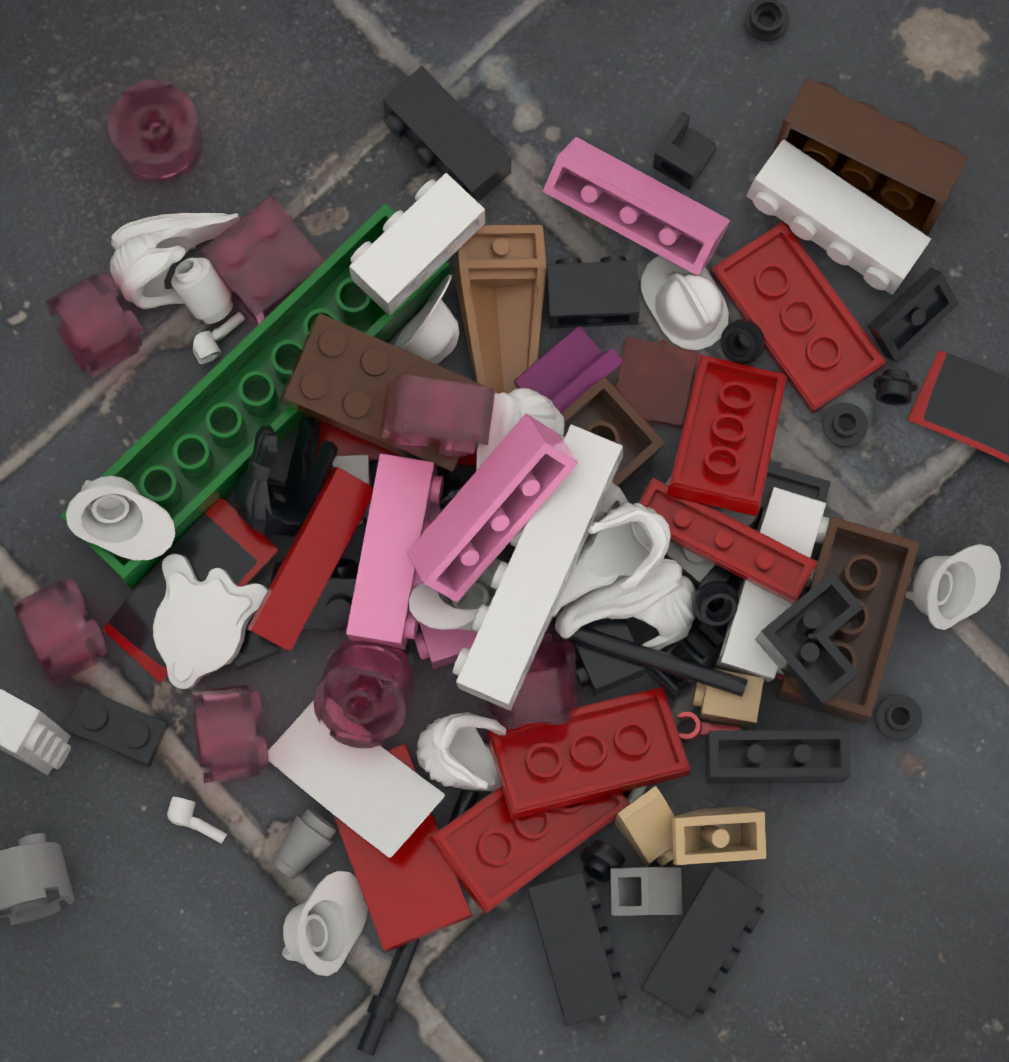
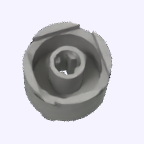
M44 833L22 837L17 841L18 846L0 851V918L9 917L10 926L38 920L61 911L60 901L63 899L69 905L75 901L62 846L56 842H47Z

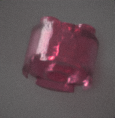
M163 80L140 81L123 91V96L117 101L115 106H112L109 112L108 131L124 167L135 178L153 182L169 181L195 168L202 149L203 135L191 99L185 93L173 87L172 84ZM161 128L157 134H153V129Z
M106 272L99 276L93 274L46 300L50 316L53 317L59 313L63 321L60 324V328L57 329L60 337L82 371L88 368V377L90 379L139 353V347L142 346L138 336L143 333L142 328L130 309L124 312L115 299V297L119 296L117 287Z
M61 579L11 604L17 619L20 618L27 640L43 671L48 675L52 686L102 662V656L108 653L104 645L106 642L95 620L92 619L85 622L83 618L87 614L84 606L85 601L73 579L65 583Z
M545 632L511 711L486 701L488 711L497 718V721L506 729H517L524 724L542 722L550 725H561L571 720V711L577 706L579 701L575 647L573 643L564 639V644L553 641V633Z
M346 641L338 647L325 666L314 696L315 715L319 723L322 720L330 730V736L350 747L373 748L381 745L383 740L392 735L394 737L401 730L414 692V676L409 666L408 656L399 649L367 641Z
M248 685L192 692V704L201 703L202 707L195 708L196 715L193 716L200 767L209 766L210 772H204L202 775L203 784L258 777L260 769L266 768V764L269 763L265 736L257 737L255 723H259L260 718H262L259 690L249 691Z

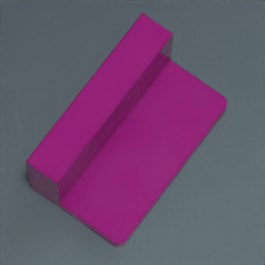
M576 327L514 380V385L518 389L529 388L540 395L546 396L562 413L602 377H607L624 361L613 348L601 352L583 328Z

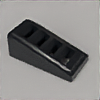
M695 617L687 637L659 651L679 657L674 651L681 647L696 663L711 667L719 658L728 625H709L723 639L717 646L699 628L704 622ZM692 634L711 652L706 657L687 640ZM645 666V672L660 687H663L664 691L674 702L694 683V681L685 678L679 681L673 674Z

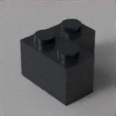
M831 572L761 630L755 639L815 711L851 683L859 674L830 638L852 621L864 607L834 572Z

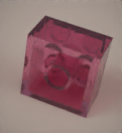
M272 196L201 249L203 258H207L231 291V296L256 326L325 261Z
M401 374L389 382L382 438L394 439L393 447L399 449L420 451L421 448H427V445L430 444L440 446L439 454L453 457H466L467 454L473 455L474 450L488 445L495 388Z

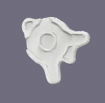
M171 554L162 562L167 588L165 597L158 607L154 619L153 638L156 648L167 666L169 681L177 688L190 689L201 678L219 670L224 665H229L235 659L244 642L248 622L255 615L268 588L265 585L256 583L239 587L235 584L229 573L222 568L212 569L206 580L200 582L197 580L194 570L185 556Z

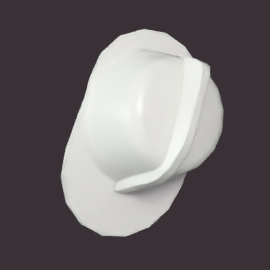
M660 255L647 264L641 275L640 290L646 305L667 338L673 344L689 350L704 349L717 342L728 325L729 311L721 291L708 270L704 267L697 276Z
M451 274L441 281L422 309L401 328L389 344L434 364H439L453 351L459 337V326L457 320L441 299L451 281Z
M105 476L93 481L86 480L81 492L69 502L66 511L67 525L74 535L118 556L131 560H150L161 556L171 547L175 537L174 521L167 510L154 501L141 496L135 486L122 477Z
M977 544L967 547L952 556L930 557L924 560L918 567L913 582L907 587L905 597L912 600L917 609L928 616L934 628L946 630L957 622L978 612L988 604L996 592L1000 580L1001 564L998 554L990 546Z
M495 559L458 602L421 582L413 589L409 597L411 614L417 621L431 628L441 630L459 628L461 630L473 631L472 626L481 605L490 606L497 589L491 587V583L501 561Z
M336 871L326 875L317 885L307 902L294 907L289 912L283 925L285 947L282 955L285 959L305 964L316 975L329 976L339 970L367 921L368 906L356 876L345 871Z

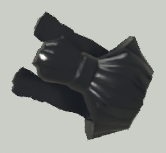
M302 416L300 420L295 449L290 461L286 482L268 478L278 449L275 431L270 425L260 426L257 431L248 469L242 472L234 487L239 517L251 526L252 529L262 533L265 537L271 535H289L293 537L297 535L322 490L327 477L331 473L332 462L339 449L333 442L324 439L320 447L319 456L312 468L308 452L311 450V438L316 427L313 418Z

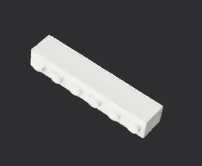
M572 424L566 436L560 435L578 464L510 541V545L516 547L509 564L503 561L499 564L491 583V587L497 589L490 606L481 605L472 626V630L478 632L471 649L462 648L452 672L458 675L456 683L459 689L511 711L586 542L589 535L588 528L593 525L623 458L622 445Z

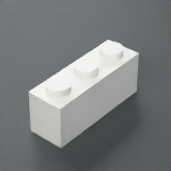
M447 173L437 182L431 179L425 183L415 196L416 202L405 213L402 210L394 213L383 226L384 233L373 244L370 241L362 244L351 257L350 261L352 264L349 266L351 279L389 316L485 224V209Z

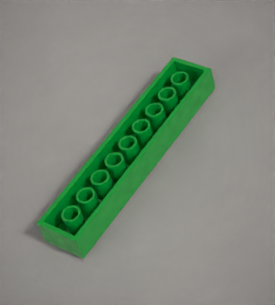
M386 203L101 476H117L131 482L141 496L154 501L167 510L174 521L175 537L171 547L161 556L150 560L127 559L81 539L130 589L166 555L189 528L219 498L224 499L234 490L240 475L244 470L248 469L254 449L255 435L260 426L270 425L277 436L278 447L299 426L302 416L309 417L307 414L279 403V400L313 320L319 313L386 342L427 302L441 281L450 274L449 263L446 261L391 316L351 279L349 266L352 264L350 261L352 255L365 242L370 241L373 244L384 233L383 226L396 213ZM66 509L60 516L67 524Z

